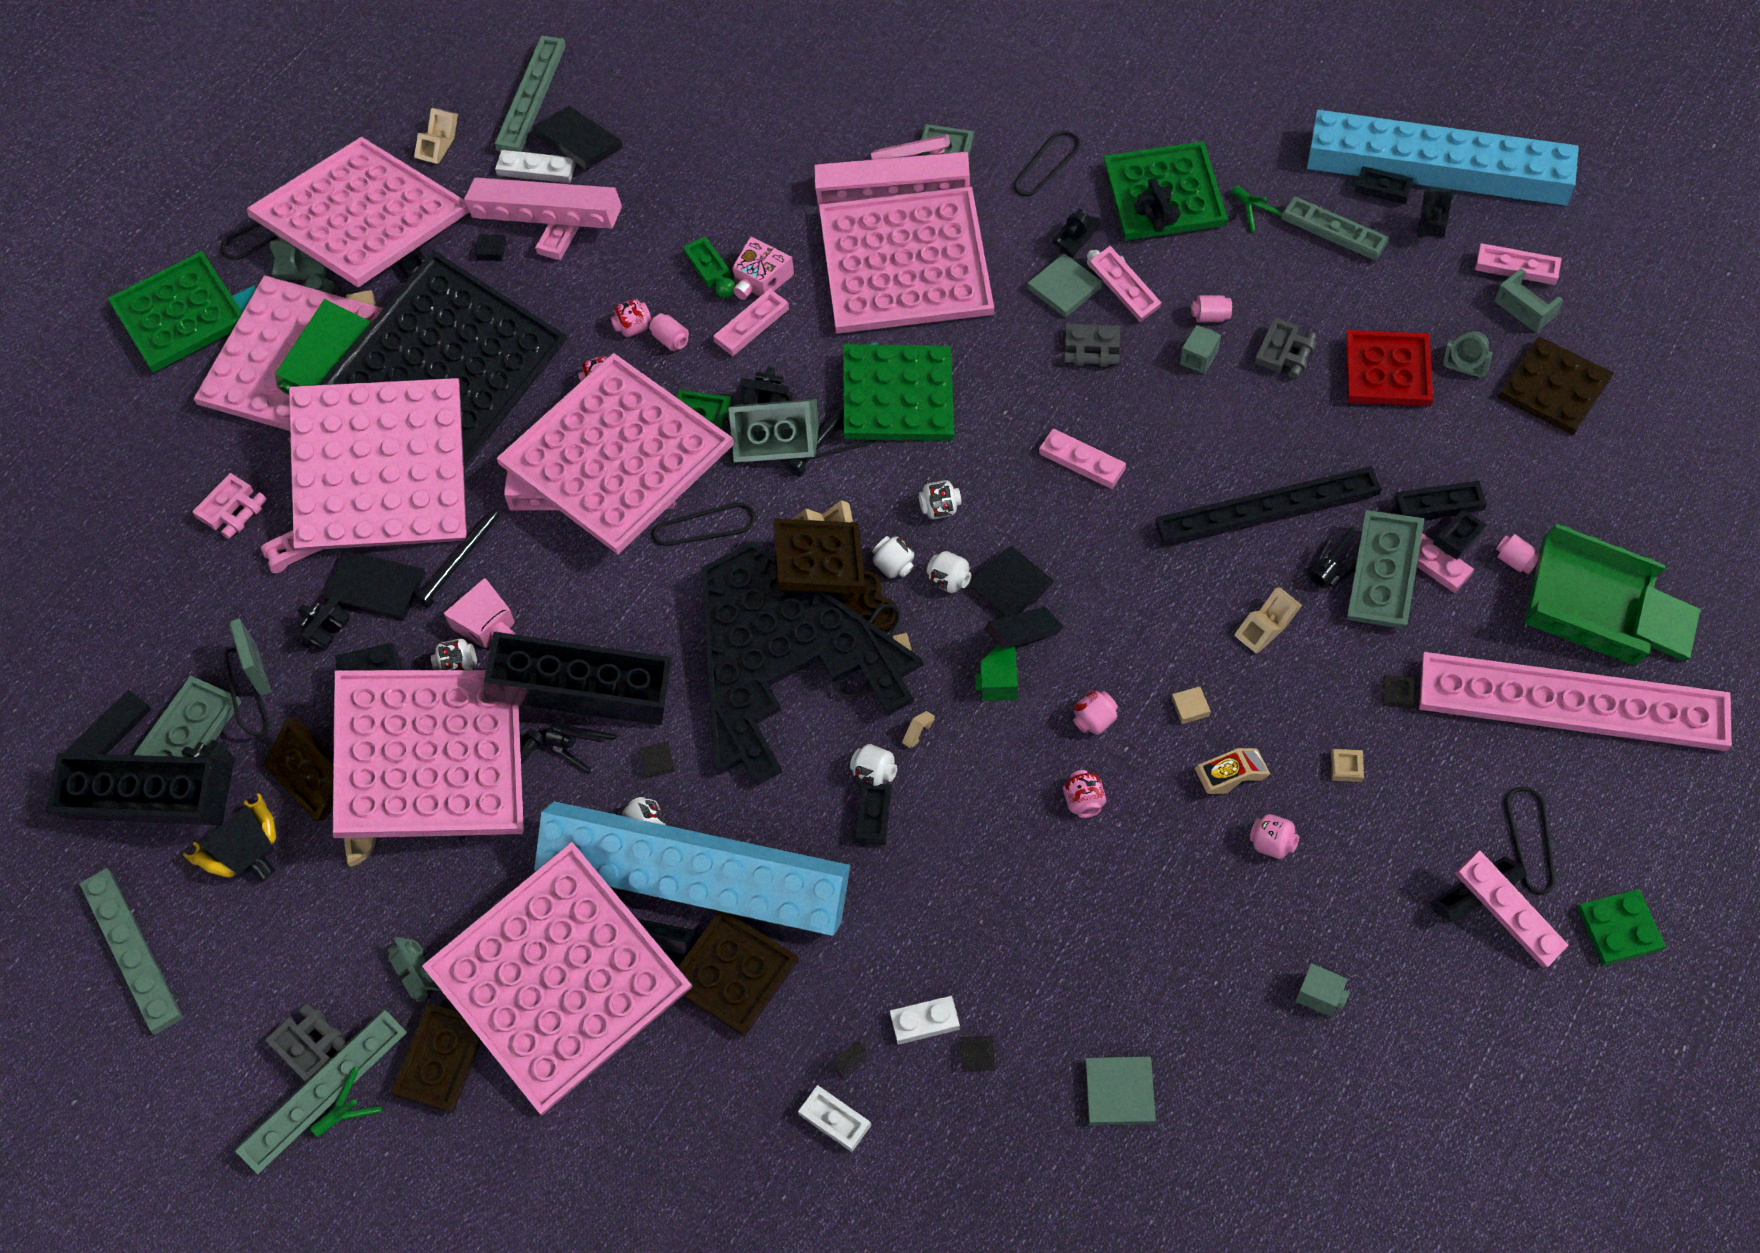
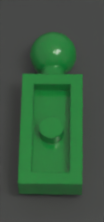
M706 236L683 246L684 255L706 286L710 288L715 285V291L721 298L727 299L734 295L733 289L736 285L730 279V269Z

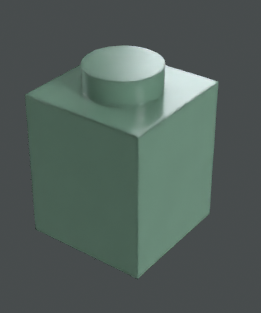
M1196 325L1182 348L1180 364L1205 374L1219 351L1221 335L1211 329Z
M1311 963L1295 1002L1332 1017L1336 1008L1343 1010L1350 993L1344 990L1348 979Z

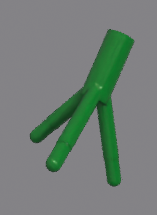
M1239 185L1233 187L1232 194L1246 206L1251 232H1255L1251 207L1253 205L1282 217L1283 212L1262 203L1267 201L1266 197L1251 196Z
M358 1067L352 1069L334 1109L311 1126V1131L316 1137H320L340 1120L366 1116L382 1111L381 1106L349 1111L357 1104L356 1099H352L343 1106L358 1074Z

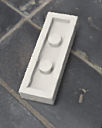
M501 150L495 170L497 176L570 183L576 163L569 157Z

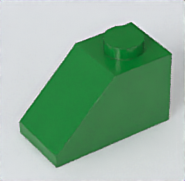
M997 645L981 661V673H975L976 691L981 690L982 701L1017 700L1018 681L1015 646L1002 649Z

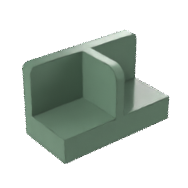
M286 240L270 241V249L275 258L272 271L273 278L279 280H306L310 274L326 279V266Z

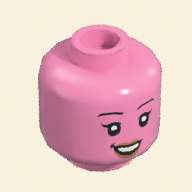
M1267 814L1262 819L1257 818L1250 833V841L1254 843V848L1257 852L1276 859H1282L1289 852L1293 853L1296 850L1299 835L1295 834V825L1292 821Z

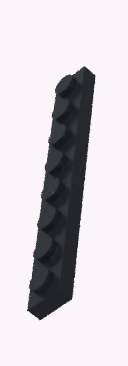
M1372 466L1159 516L1156 517L1155 524L1163 546H1169L1378 496L1382 488Z

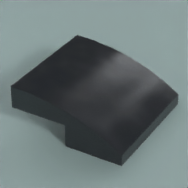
M1011 545L990 562L970 585L1002 613L1010 616L1022 613L1032 601L1036 603L1054 580Z

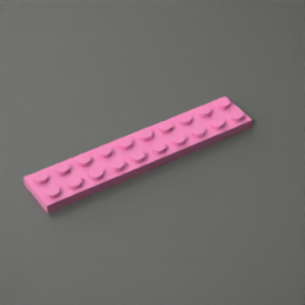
M1424 652L1422 656L1419 710L1728 751L1732 746L1730 692Z

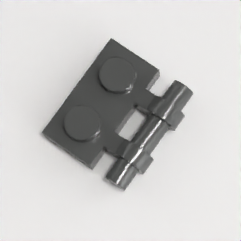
M1274 318L1258 351L1254 364L1279 373L1283 365L1289 366L1288 376L1292 379H1298L1300 373L1304 372L1307 367L1308 356L1313 353L1316 347L1315 340L1317 335L1313 332H1308L1305 337L1298 335L1300 326ZM1292 347L1298 348L1299 352L1297 355L1289 353Z
M1066 324L1065 363H1076L1075 366L1100 364V367L1119 365V325Z
M310 1004L304 1005L299 1011L305 1018L297 1025L289 1017L265 1039L305 1082L330 1060L326 1055L330 1049H335L338 1052L347 1044L344 1040V1034L338 1028L333 1029L325 1021L326 1016L320 1010H315ZM313 1030H316L323 1037L316 1044L308 1036Z

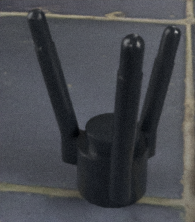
M1355 527L1349 529L1329 557L1323 560L1332 542L1331 539L1325 541L1315 562L1308 569L1310 580L1318 587L1326 588L1330 585L1334 588L1342 579L1356 570L1357 562L1337 575L1339 568L1334 562V559L1356 531Z
M555 721L550 724L545 740L547 744L553 746V753L563 756L586 773H591L590 767L565 749L572 748L576 738L602 743L605 738L615 740L617 735L578 728L568 724L564 725Z

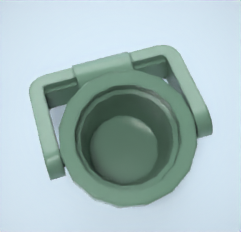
M1472 331L1460 335L1455 341L1449 340L1443 362L1444 366L1471 376L1485 377L1493 352L1488 351V338L1481 332ZM1485 361L1484 368L1478 367Z

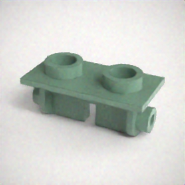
M395 937L396 945L388 949V959L398 976H403L409 971V974L401 981L410 997L420 1002L427 998L428 990L441 991L422 967L426 960L422 955L423 949L419 943L413 939Z

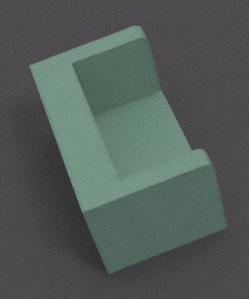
M1520 268L1500 285L1495 302L1537 333L1558 315L1563 299L1557 297L1550 304L1540 299L1521 284L1525 271Z

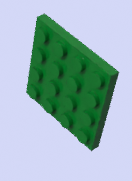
M1204 141L1104 156L1103 163L1125 241L1227 226V214ZM1149 179H1157L1160 187H1169L1172 194L1168 205L1178 206L1181 212L1175 224H1166L1162 232H1155L1149 217L1138 215L1134 209V204L1138 200L1137 196L1147 189Z
M203 251L108 297L110 304L153 373L232 333L242 315V311Z
M844 344V439L954 440L951 346Z

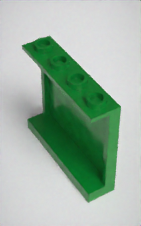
M324 299L276 371V386L287 395H289V387L318 386L372 322Z
M1555 524L1542 539L1524 624L1636 666L1650 654L1651 643L1631 636L1641 591L1647 585L1654 588L1656 577L1665 569L1666 565L1656 562L1652 558L1627 551L1623 547L1603 542L1594 536L1574 531L1568 526Z

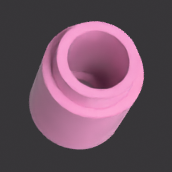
M1198 295L1196 301H1192L1191 315L1196 317L1197 322H1224V320H1230L1232 316L1231 298H1225L1224 295Z
M658 314L652 319L649 329L653 337L668 349L676 351L686 346L689 335L688 330L670 315Z
M1516 534L1511 538L1506 535L1496 548L1500 552L1497 558L1520 573L1523 571L1529 575L1537 565L1539 558L1538 549Z

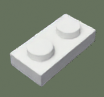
M952 996L890 1010L898 1045L960 1030Z
M818 1085L798 1111L799 1116L851 1152H853L871 1127L869 1120Z

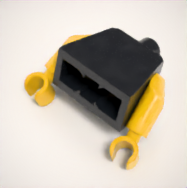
M256 794L258 801L254 804H249L245 800V807L199 844L197 842L192 843L196 847L195 853L188 855L184 852L183 856L192 864L200 866L208 873L226 878L233 877L234 875L241 878L250 870L261 882L269 878L276 870L267 861L266 857L274 851L272 844L276 840L274 818L261 794Z

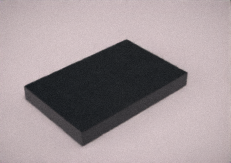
M571 106L562 109L533 126V133L585 169L622 148V141Z
M345 551L323 598L327 603L333 595L340 600L339 606L405 621L413 603L414 594L420 587L425 571L420 567Z

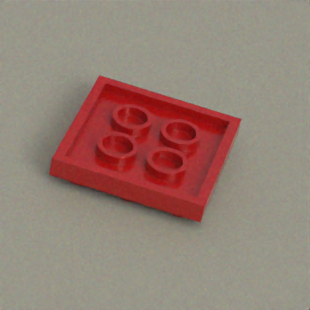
M1347 330V403L1410 406L1432 405L1433 386L1430 333Z

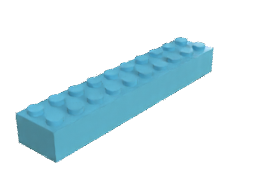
M1317 110L1307 169L1359 176L1362 166L1413 178L1412 184L1568 206L1576 184L1579 145Z
M555 801L541 812L534 868L536 871L573 842L605 882L613 888L834 936L841 924L850 865Z

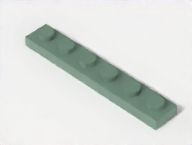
M547 36L540 37L495 142L497 151L522 152L566 47L564 39Z
M106 868L79 883L149 1030L156 1035L184 1019L113 873Z
M383 1009L234 1149L235 1152L259 1174L339 1098L354 1067L359 1069L354 1080L355 1083L407 1032Z

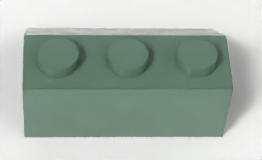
M816 399L743 404L728 407L731 437L734 440V445L732 446L734 463L816 456L819 430Z

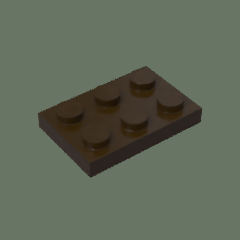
M296 717L287 718L263 766L316 821L326 820L333 807L334 756Z
M430 1003L427 1004L392 1088L391 1094L393 1097L454 1114L482 1043L458 1011Z

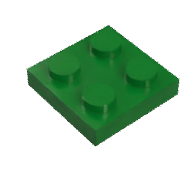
M1640 889L1582 903L1577 908L1602 967L1661 952L1666 948Z

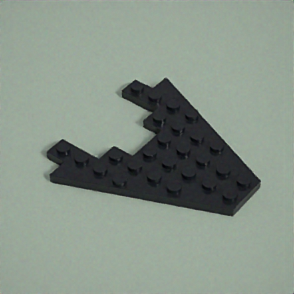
M753 541L701 567L714 768L718 775L743 762L757 787L783 773L757 723L782 710L769 686L818 660H821L833 682L860 669L888 716L914 702L902 677L924 666L922 658L827 592L777 590L775 556Z

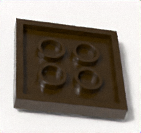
M1538 336L1501 390L1498 398L1574 436L1614 373Z
M774 518L773 539L777 590L864 594L865 578L859 523Z
M719 911L678 966L680 972L693 986L681 997L745 1038L793 970L799 958L796 954L730 913Z

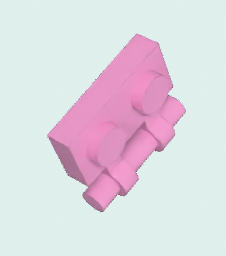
M230 473L192 512L197 519L214 530H217L225 523L227 526L221 531V534L230 539L235 533L242 531L245 527L244 523L252 515L256 516L262 510L261 506L267 501V498L259 492L251 499L249 496L254 492L252 487ZM240 505L244 507L236 516L231 515Z

